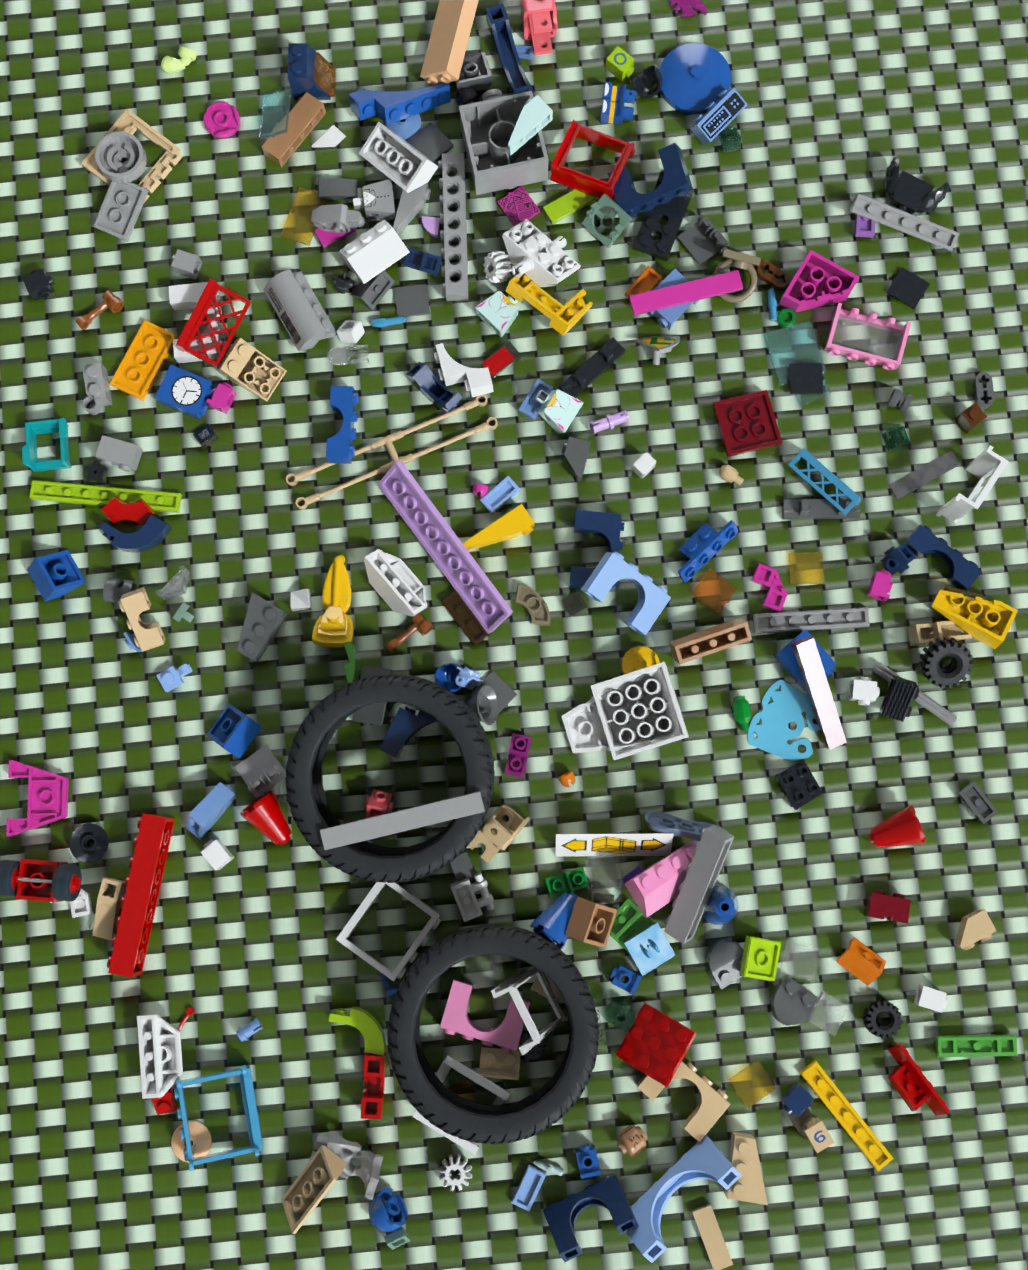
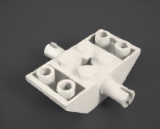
M527 219L503 233L502 237L510 261L514 264L511 270L513 275L516 274L515 277L526 274L537 285L558 284L581 267L561 249L567 244L563 236H558L552 241Z

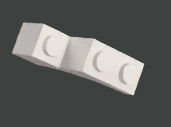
M443 343L436 345L437 352L434 353L436 364L440 363L441 369H438L440 380H444L446 386L464 382L466 391H470L472 397L494 392L488 367L470 368L463 366L448 355Z

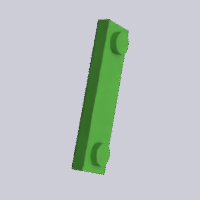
M1014 1034L935 1036L936 1057L1018 1056L1017 1036Z

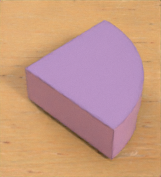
M422 216V224L425 230L431 236L438 238L440 218Z

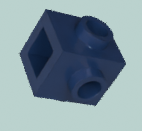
M903 543L896 549L892 546L884 552L886 556L880 561L883 563L884 569L893 575L896 572L901 574L909 568L908 563L916 557L907 545Z

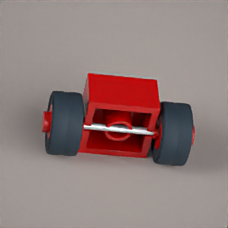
M20 859V862L15 860L0 861V896H16V899L44 902H71L76 900L79 895L82 874L80 868L76 865H68L66 861Z

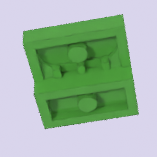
M352 642L344 644L350 663L343 665L348 684L359 679V658L357 649Z
M628 898L617 910L610 936L628 952L624 942L654 924V922L649 917L645 918L641 910Z

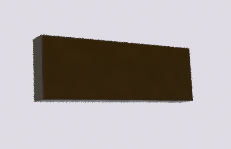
M456 590L441 600L474 646L490 636Z

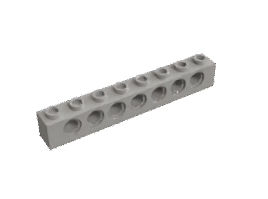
M442 153V161H439V172L443 174V178H439V188L443 189V195H440V207H443L444 212L440 213V224H444V230L440 231L441 242H444V248H441V257L445 259V265H441L442 277H445V283H442V294H446L447 301L469 300L464 153ZM450 173H455V174H456L455 176H452V177H451V176H448V174H450ZM451 190L457 191L454 194L448 193ZM452 207L457 208L456 211H449ZM451 225H457V226H458V227L455 228V229L449 228ZM452 242L458 243L455 247L450 246ZM452 260L459 261L457 264L450 263ZM453 277L459 278L457 282L451 281Z

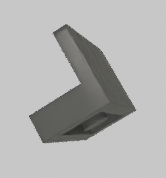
M384 270L365 284L361 281L351 295L354 298L360 299L369 309L373 310L395 281Z

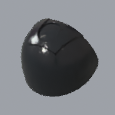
M653 64L645 68L634 78L631 87L637 94L649 98L660 92L663 77L658 66Z

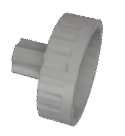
M110 133L102 138L96 147V163L104 176L113 182H132L141 176L147 164L145 150L140 141L130 133Z

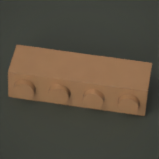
M308 92L304 96L299 97L294 108L286 113L285 119L280 124H277L271 136L263 141L262 150L264 155L282 168L326 114L324 104Z
M738 618L670 641L669 644L674 660L679 664H683L750 641L752 637L748 622Z

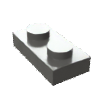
M971 781L957 792L981 824L986 823L999 813L975 781Z

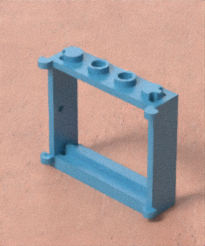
M242 1065V1068L186 1080L176 1079L177 1087H174L175 1099L180 1100V1107L177 1108L178 1119L183 1120L184 1127L180 1128L182 1141L186 1140L187 1148L183 1149L185 1162L189 1161L190 1171L194 1170V1165L255 1152V1156H260L259 1151L263 1150V1143L250 1066ZM239 1075L250 1146L194 1158L183 1086Z

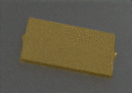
M300 187L281 236L293 240L294 243L299 242L309 246L315 233L314 230L317 228L311 222L312 210L326 205L328 200L318 198L316 190L311 191Z

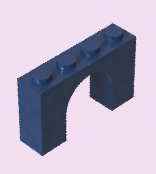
M676 143L658 150L664 169V177L659 187L650 193L641 194L636 191L631 173L624 166L614 186V197L616 203L630 217L635 218L637 214L643 211H650L654 209V206L666 204L672 198L684 196L688 191L693 190L681 148Z
M576 510L574 533L598 535L607 542L610 552L619 553V550L623 548V538H620V531H624L625 520H621L622 514ZM571 566L569 588L581 589L596 567ZM620 580L612 586L609 592H615L616 587L620 585Z
M617 1175L607 1176L601 1182L589 1185L583 1191L570 1194L566 1199L558 1203H551L546 1209H543L559 1255L564 1262L583 1254L575 1233V1221L578 1215L587 1207L602 1206L609 1210L620 1235L639 1226Z

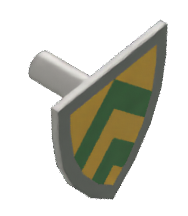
M651 336L637 339L635 342L653 349L652 364L659 365L660 354L671 352L672 348L680 342V336Z

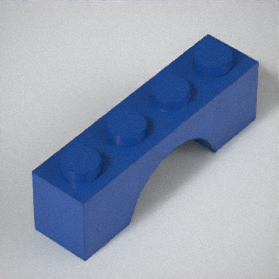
M331 386V408L343 417V425L340 431L327 439L326 458L332 464H352V457H355L353 440H356V428H354V422L358 420L355 405L359 403V395L355 392L353 386Z

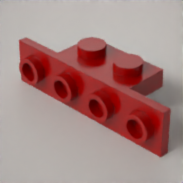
M902 1044L890 1046L888 1051L899 1066L887 1078L910 1110L917 1111L926 1102L935 1116L949 1114L950 1110L946 1106L945 1101L934 1090L933 1085L926 1079L920 1067L909 1055L907 1049Z

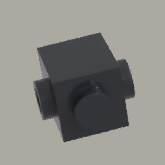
M43 269L34 270L29 275L22 277L29 295L34 300L47 298L55 292L53 288L55 282L51 274L47 275Z

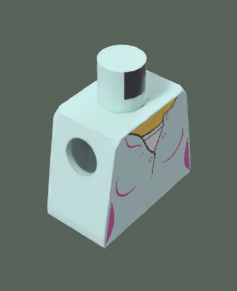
M498 291L475 307L476 315L502 337L518 315V307L515 305L518 301L511 295L506 297L501 291Z
M558 389L552 390L549 395L540 390L535 397L537 401L543 404L538 411L539 415L558 434L566 432L583 405L582 401Z

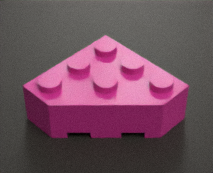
M810 250L779 304L797 313L846 301L859 276Z

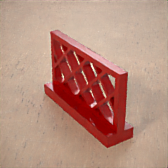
M210 278L176 343L177 349L182 352L185 351L218 368L251 301L217 284L216 281ZM218 291L225 293L228 300L218 303L216 299ZM241 301L245 303L243 310L235 312L232 302ZM230 304L233 313L222 316L219 306ZM217 307L220 316L209 319L208 310ZM234 316L235 326L226 328L224 319ZM221 320L224 329L214 332L211 322ZM209 324L211 333L201 336L199 332L200 326ZM226 332L227 341L218 345L215 335ZM213 336L216 345L205 348L202 339ZM200 340L203 347L202 350L194 351L189 348L192 342ZM217 349L219 353L217 361L210 359L207 351Z

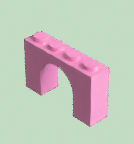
M454 978L440 1024L443 1032L451 1035L457 1032L463 1034L462 1038L473 1041L476 1038L482 1040V1044L491 1047L493 1044L501 1046L500 1049L506 1052L517 1051L524 1021L512 997L501 1024L493 1029H480L472 1024L467 1015V1004L473 984ZM523 999V1002L528 1010L530 1001Z

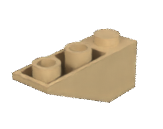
M103 878L97 897L93 936L108 940L113 939L116 921L121 910L120 902L126 892L124 887L125 881Z

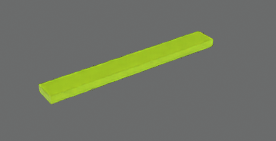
M32 480L29 496L31 500L105 506L114 497L129 503L143 499L154 511L180 513L182 501L181 493Z

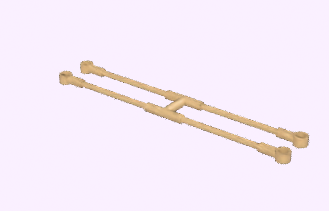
M479 395L476 399L463 404L459 408L404 431L400 430L356 450L355 456L385 445L392 462L322 493H316L306 498L299 497L296 500V506L304 510L309 504L320 500L324 496L381 472H388L395 462L401 460L403 464L414 461L417 457L472 434H478L488 429L495 430L498 426L497 419L490 417L487 419V422L474 427L470 431L401 458L398 457L392 443L406 434L461 411H467L477 406H486V395ZM484 398L485 402L480 403L478 400ZM494 421L496 424L494 426H490L489 422ZM327 462L310 470L307 469L297 474H288L286 482L290 486H295L298 481L335 464ZM294 477L295 481L289 482V479ZM300 501H305L303 506H299Z

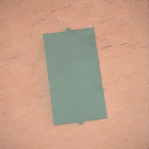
M291 89L280 92L276 91L263 97L259 131L260 140L287 132Z

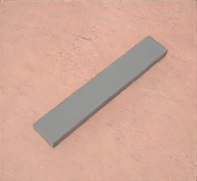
M856 193L849 212L949 251L953 250L960 234L859 193Z
M868 607L752 615L754 634L870 626Z

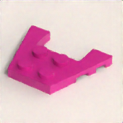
M9 760L8 778H29L27 818L7 819L6 836H14L68 817L69 778L15 760Z

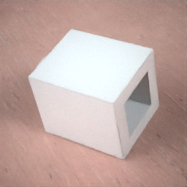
M211 839L203 846L205 849L201 852L215 871L223 868L234 858L221 840L214 841Z
M918 984L913 1003L942 1013V1010L947 1005V993Z

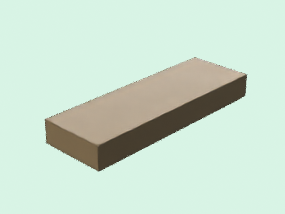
M709 1203L691 1210L713 1270H721L733 1265L711 1204Z

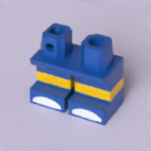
M605 82L600 123L622 124V120H633L634 107H625L624 103L634 104L636 91L627 90V85L620 87L613 86L612 82Z

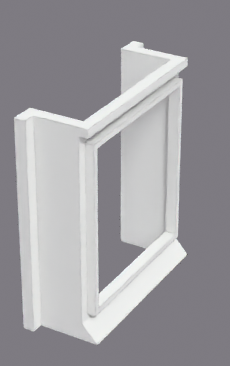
M990 445L970 462L965 469L979 478L969 496L966 498L960 493L938 510L936 516L940 517L943 515L956 523L957 520L973 508L978 509L1009 461L993 452L992 449L994 447ZM989 477L974 502L971 501L984 480Z
M536 967L527 972L521 969L491 990L494 998L507 992L510 993L531 1038L519 1047L522 1055L539 1044L556 1027L566 1021L544 973ZM534 975L537 976L558 1018L545 1025L539 1031L517 989Z
M449 1055L445 1057L435 1074L443 1083L450 1069L453 1068L496 1094L497 1097L493 1105H501L510 1095L508 1091ZM415 1109L412 1117L474 1155L479 1149V1143L462 1140L443 1132V1130L432 1125Z

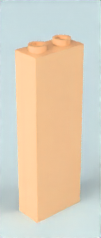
M439 0L420 77L427 84L435 86L459 79L478 0Z

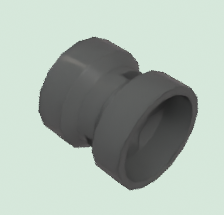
M895 388L887 406L892 408L898 407L900 411L906 412L913 395L901 393V390Z

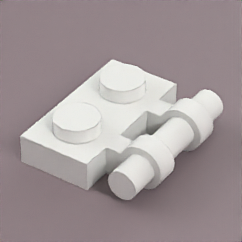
M481 872L474 875L476 882L473 884L470 883L469 878L450 884L464 922L483 915L480 909L483 906H486L488 911L495 908L493 896L489 894L487 889L488 883L483 878ZM480 890L482 897L477 900L474 892Z

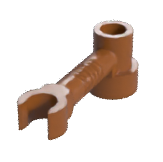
M110 290L106 291L102 295L104 301L87 315L79 317L76 323L82 330H85L92 323V320L107 308L113 313L119 312L124 307V302Z
M418 613L412 618L413 624L397 638L387 643L385 647L390 653H393L417 630L424 636L433 629L434 625L429 620H426L421 613Z

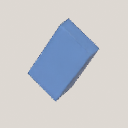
M515 45L519 58L532 60L533 46Z

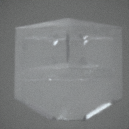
M183 565L180 567L181 570L160 591L157 590L155 592L162 599L165 600L186 594L191 572Z

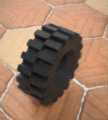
M945 636L943 640L936 638L935 643L930 641L928 643L930 647H924L923 651L925 654H920L919 657L922 660L919 661L922 673L933 685L945 689V685L948 688H953L952 684L959 686V681H965L967 679L965 675H970L972 672L969 667L973 668V663L970 661L973 660L971 652L959 640L957 641L952 637L949 639ZM945 656H951V663L945 668H940V660Z

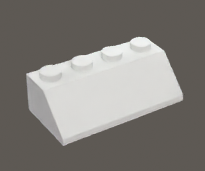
M380 122L377 123L359 152L361 156L408 193L428 183L438 168L430 159Z

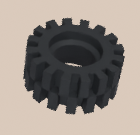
M884 1000L871 1002V1005L866 1007L867 1011L863 1014L865 1016L863 1022L866 1024V1029L873 1035L884 1039L886 1037L891 1038L893 1034H898L897 1030H901L900 1023H903V1020L900 1018L902 1014L898 1011L899 1009L894 1004ZM882 1011L887 1012L890 1016V1022L885 1027L878 1026L875 1020L876 1015Z

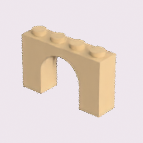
M682 1061L672 1080L678 1078L688 1079L696 1084L699 1091L698 1105L682 1126L700 1142L731 1104L727 1101L728 1096L721 1089L716 1091L711 1087L712 1081L705 1075L701 1078L696 1073L698 1069L690 1062L685 1064ZM646 1074L636 1084L637 1088L652 1101L665 1087Z

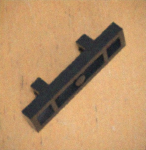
M612 337L559 386V389L576 398L616 362L626 350ZM603 354L606 357V361L600 355Z

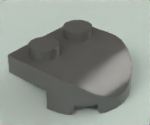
M726 939L716 941L710 946L707 959H705L706 965L720 989L743 977L739 974L744 950L736 941H728Z
M785 975L776 991L771 994L769 1004H771L774 1018L781 1024L790 1026L805 1021L811 1015L819 997L788 975Z

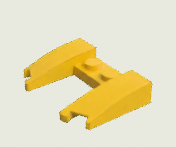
M526 274L512 278L506 288V292L517 301L521 302L525 299L550 318L549 325L563 336L593 305L592 302L585 303L582 297L586 295V291L582 289L563 306L541 289Z

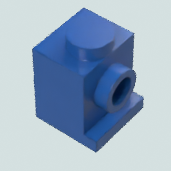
M619 964L618 968H613L609 978L612 979L611 984L634 995L642 976ZM624 975L628 976L629 978L628 982L623 983L621 981V978Z
M591 1144L579 1146V1149L575 1151L581 1179L601 1175L595 1146L591 1147ZM590 1158L592 1162L586 1165L584 1160Z

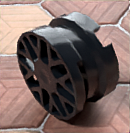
M528 1030L521 1035L519 1047L531 1038ZM546 1037L524 1054V1056L529 1059H538L543 1056L547 1048Z

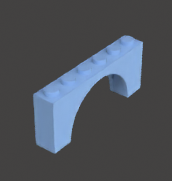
M705 1135L700 1142L697 1141L673 1167L669 1168L631 1206L639 1226L628 1231L627 1234L641 1254L653 1263L667 1249L661 1236V1216L668 1199L679 1187L693 1180L709 1179L718 1182L727 1190L742 1175L718 1146Z

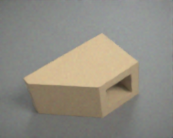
M977 909L962 917L954 944L956 948L971 949L975 946V942L979 940L986 941L992 937V933L997 931L985 909Z

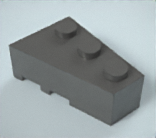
M252 592L237 651L258 663L288 615Z

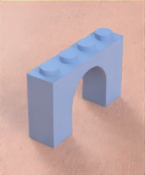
M606 552L581 590L593 600L602 602L617 581L623 578L631 580L637 588L638 601L625 624L638 634L646 635L671 597L666 594V589L660 585L656 586L653 584L652 578L646 574H640L635 565L626 563L621 554L618 552Z

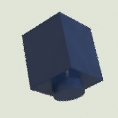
M795 1082L780 1100L784 1103L782 1107L790 1115L795 1113L799 1117L814 1101V1098L799 1083Z

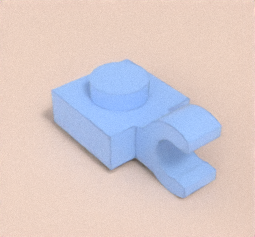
M184 664L178 669L172 666L156 676L165 692L168 693L183 684L182 677L188 675L193 670L189 664Z

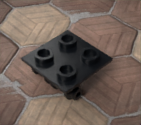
M804 759L775 775V781L783 788L781 791L786 793L784 797H788L790 807H793L794 810L823 794Z

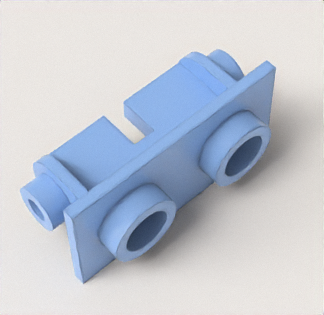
M457 666L460 670L455 679L458 686L471 690L478 682L484 683L479 678L481 675L475 670L469 669L466 666L464 669Z

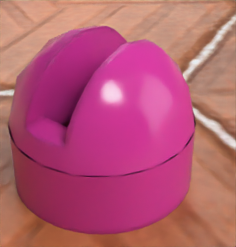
M474 483L473 494L477 497L478 492H480L481 498L484 497L488 492V486Z

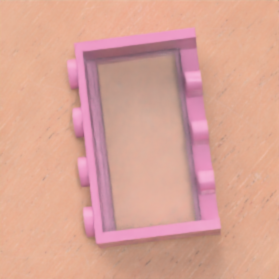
M838 303L834 309L824 351H828L833 356H846L847 359L852 361L858 359L864 361L867 365H880L886 370H896L901 364L912 322L908 321L905 325L896 324L895 318L890 317L887 321L877 319L876 313H870L869 316L859 314L858 308H852L851 311L841 309L842 303Z

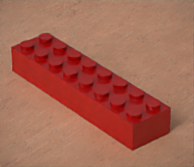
M143 813L142 817L138 820L137 828L139 833L133 842L135 852L129 861L130 875L125 880L124 887L126 888L125 896H122L120 907L122 908L121 916H118L116 921L118 930L111 944L113 953L112 956H109L107 962L108 973L132 978L141 975L143 972L175 818Z

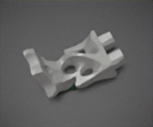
M330 1131L329 1136L318 1134L314 1148L319 1149L321 1145L326 1146L344 1160L347 1165L340 1176L348 1179L349 1176L361 1177L365 1183V1197L373 1200L379 1181L383 1155L371 1152L366 1145L347 1141L334 1131ZM312 1151L310 1160L315 1155L316 1151ZM354 1158L359 1160L360 1165H353L351 1160Z

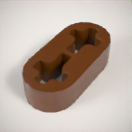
M768 261L761 262L757 267L756 273L760 280L776 290H784L787 287L789 276L786 272ZM768 268V272L763 274L762 269ZM783 278V282L778 284V279Z

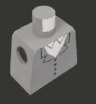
M387 179L364 186L363 197L353 198L354 209L365 208L368 219L395 220L396 211L392 180Z

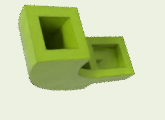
M354 1006L351 1008L350 1014H347V1010L336 1009L335 1012L332 1011L330 1013L329 1022L351 1025L362 1033L365 1040V1053L385 1055V1034L373 1015Z

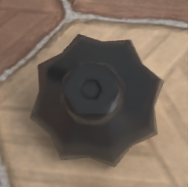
M343 272V275L332 277V283L336 286L338 293L345 294L346 290L355 284L353 279L346 277L347 273Z

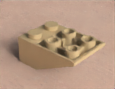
M242 338L235 339L216 369L217 372L266 402L287 372Z

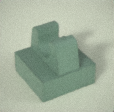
M183 602L173 616V619L180 622L184 618L191 623L195 616L187 612L190 606Z
M403 1226L395 1232H385L386 1236L384 1239L386 1245L392 1250L411 1241L409 1234Z

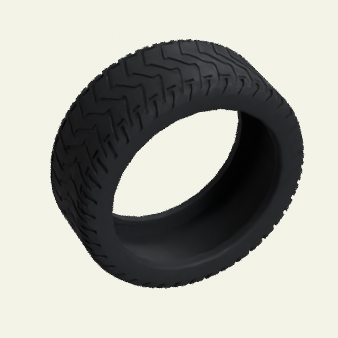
M399 674L379 675L356 680L338 688L321 700L305 717L295 734L289 750L285 782L290 811L302 836L305 837V841L321 858L342 872L356 876L359 879L383 883L407 882L440 870L457 858L473 841L483 824L490 806L494 789L495 771L490 742L487 739L488 737L483 726L465 702L453 692L424 678ZM398 702L415 706L434 716L448 729L460 749L465 766L466 787L464 795L480 791L485 812L453 819L443 831L429 840L407 847H386L369 843L368 841H361L324 850L320 830L342 824L328 804L323 788L322 774L326 748L336 729L348 716L373 703Z
M478 925L460 930L437 942L420 956L408 970L398 987L391 1006L387 1033L388 1051L392 1069L400 1088L417 1112L432 1125L447 1134L470 1142L474 1141L481 1144L512 1143L530 1138L548 1129L552 1124L557 1123L565 1113H568L576 1101L579 1100L585 1090V1086L589 1083L595 1067L599 1043L598 1016L594 1000L581 973L570 958L554 943L539 934L511 925ZM486 954L512 956L529 962L546 974L560 991L567 1006L570 1021L569 1043L563 1061L553 1077L536 1093L520 1101L501 1105L479 1104L460 1097L447 1088L431 1070L423 1053L419 1032L421 1010L426 995L435 980L449 967L467 958Z

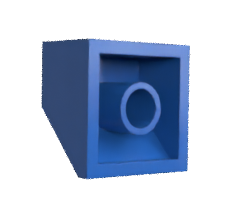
M68 550L35 558L27 568L44 601L62 597L86 582Z
M228 703L206 735L223 749L240 758L246 752L252 740L258 735L262 726Z

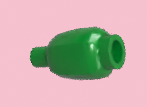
M745 696L733 697L732 711L734 718L740 724L741 731H748V722L751 719L749 701L745 699Z

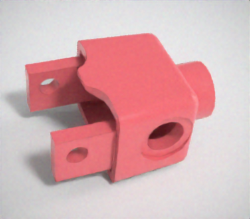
M520 0L524 39L526 41L532 40L534 56L552 53L550 38L555 37L557 31L555 0Z

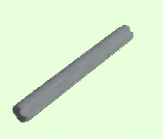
M878 662L873 668L875 673L889 683L893 675L899 676L881 662ZM919 690V695L915 700L917 703L948 725L955 723L957 716Z

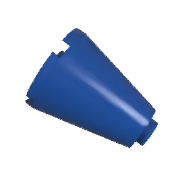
M715 885L703 912V918L714 925L729 923L738 911L736 895L725 886Z
M573 892L569 894L564 893L531 923L530 927L534 928L533 931L536 934L541 935L550 942L557 943L556 946L562 949L568 938L565 933L573 911V905L578 896Z

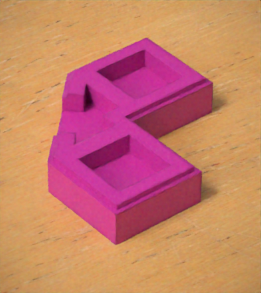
M758 563L751 581L769 588L762 606L776 612H781L787 592L781 583L780 576L776 569Z

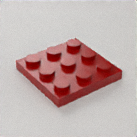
M644 1002L615 1056L665 1087H668L697 1033Z

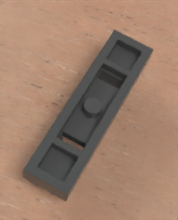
M786 499L782 501L783 520L860 518V503L844 515L839 510L837 512V508L827 499ZM839 499V505L843 509L851 503L849 499Z

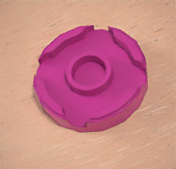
M216 102L207 108L208 110L203 118L208 133L217 138H228L237 132L241 122L236 107L227 102Z

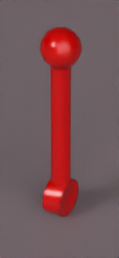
M193 1007L186 1009V1015L177 1027L179 1032L189 1016L194 1014L195 1010Z

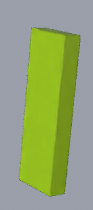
M574 189L544 206L543 211L553 225L599 198Z

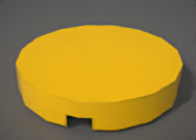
M636 646L625 653L621 668L625 675L659 664L660 661L658 655L650 648Z

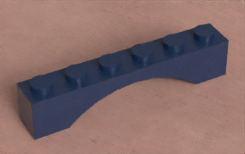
M503 3L486 8V21L511 95L532 91L533 97H535L532 86L520 62Z

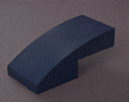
M408 248L410 253L406 255L403 266L438 276L443 257Z

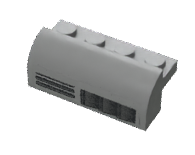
M290 269L285 270L274 276L264 287L263 290L298 351L312 349L319 340L336 335L335 328L302 271L292 273Z

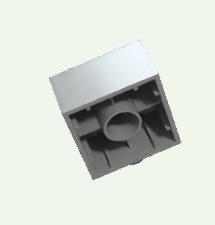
M491 89L482 95L483 101L459 106L461 132L476 195L548 180L549 159L542 130L511 156L508 154V143L524 104L528 99L534 98L532 91L503 96L501 90Z

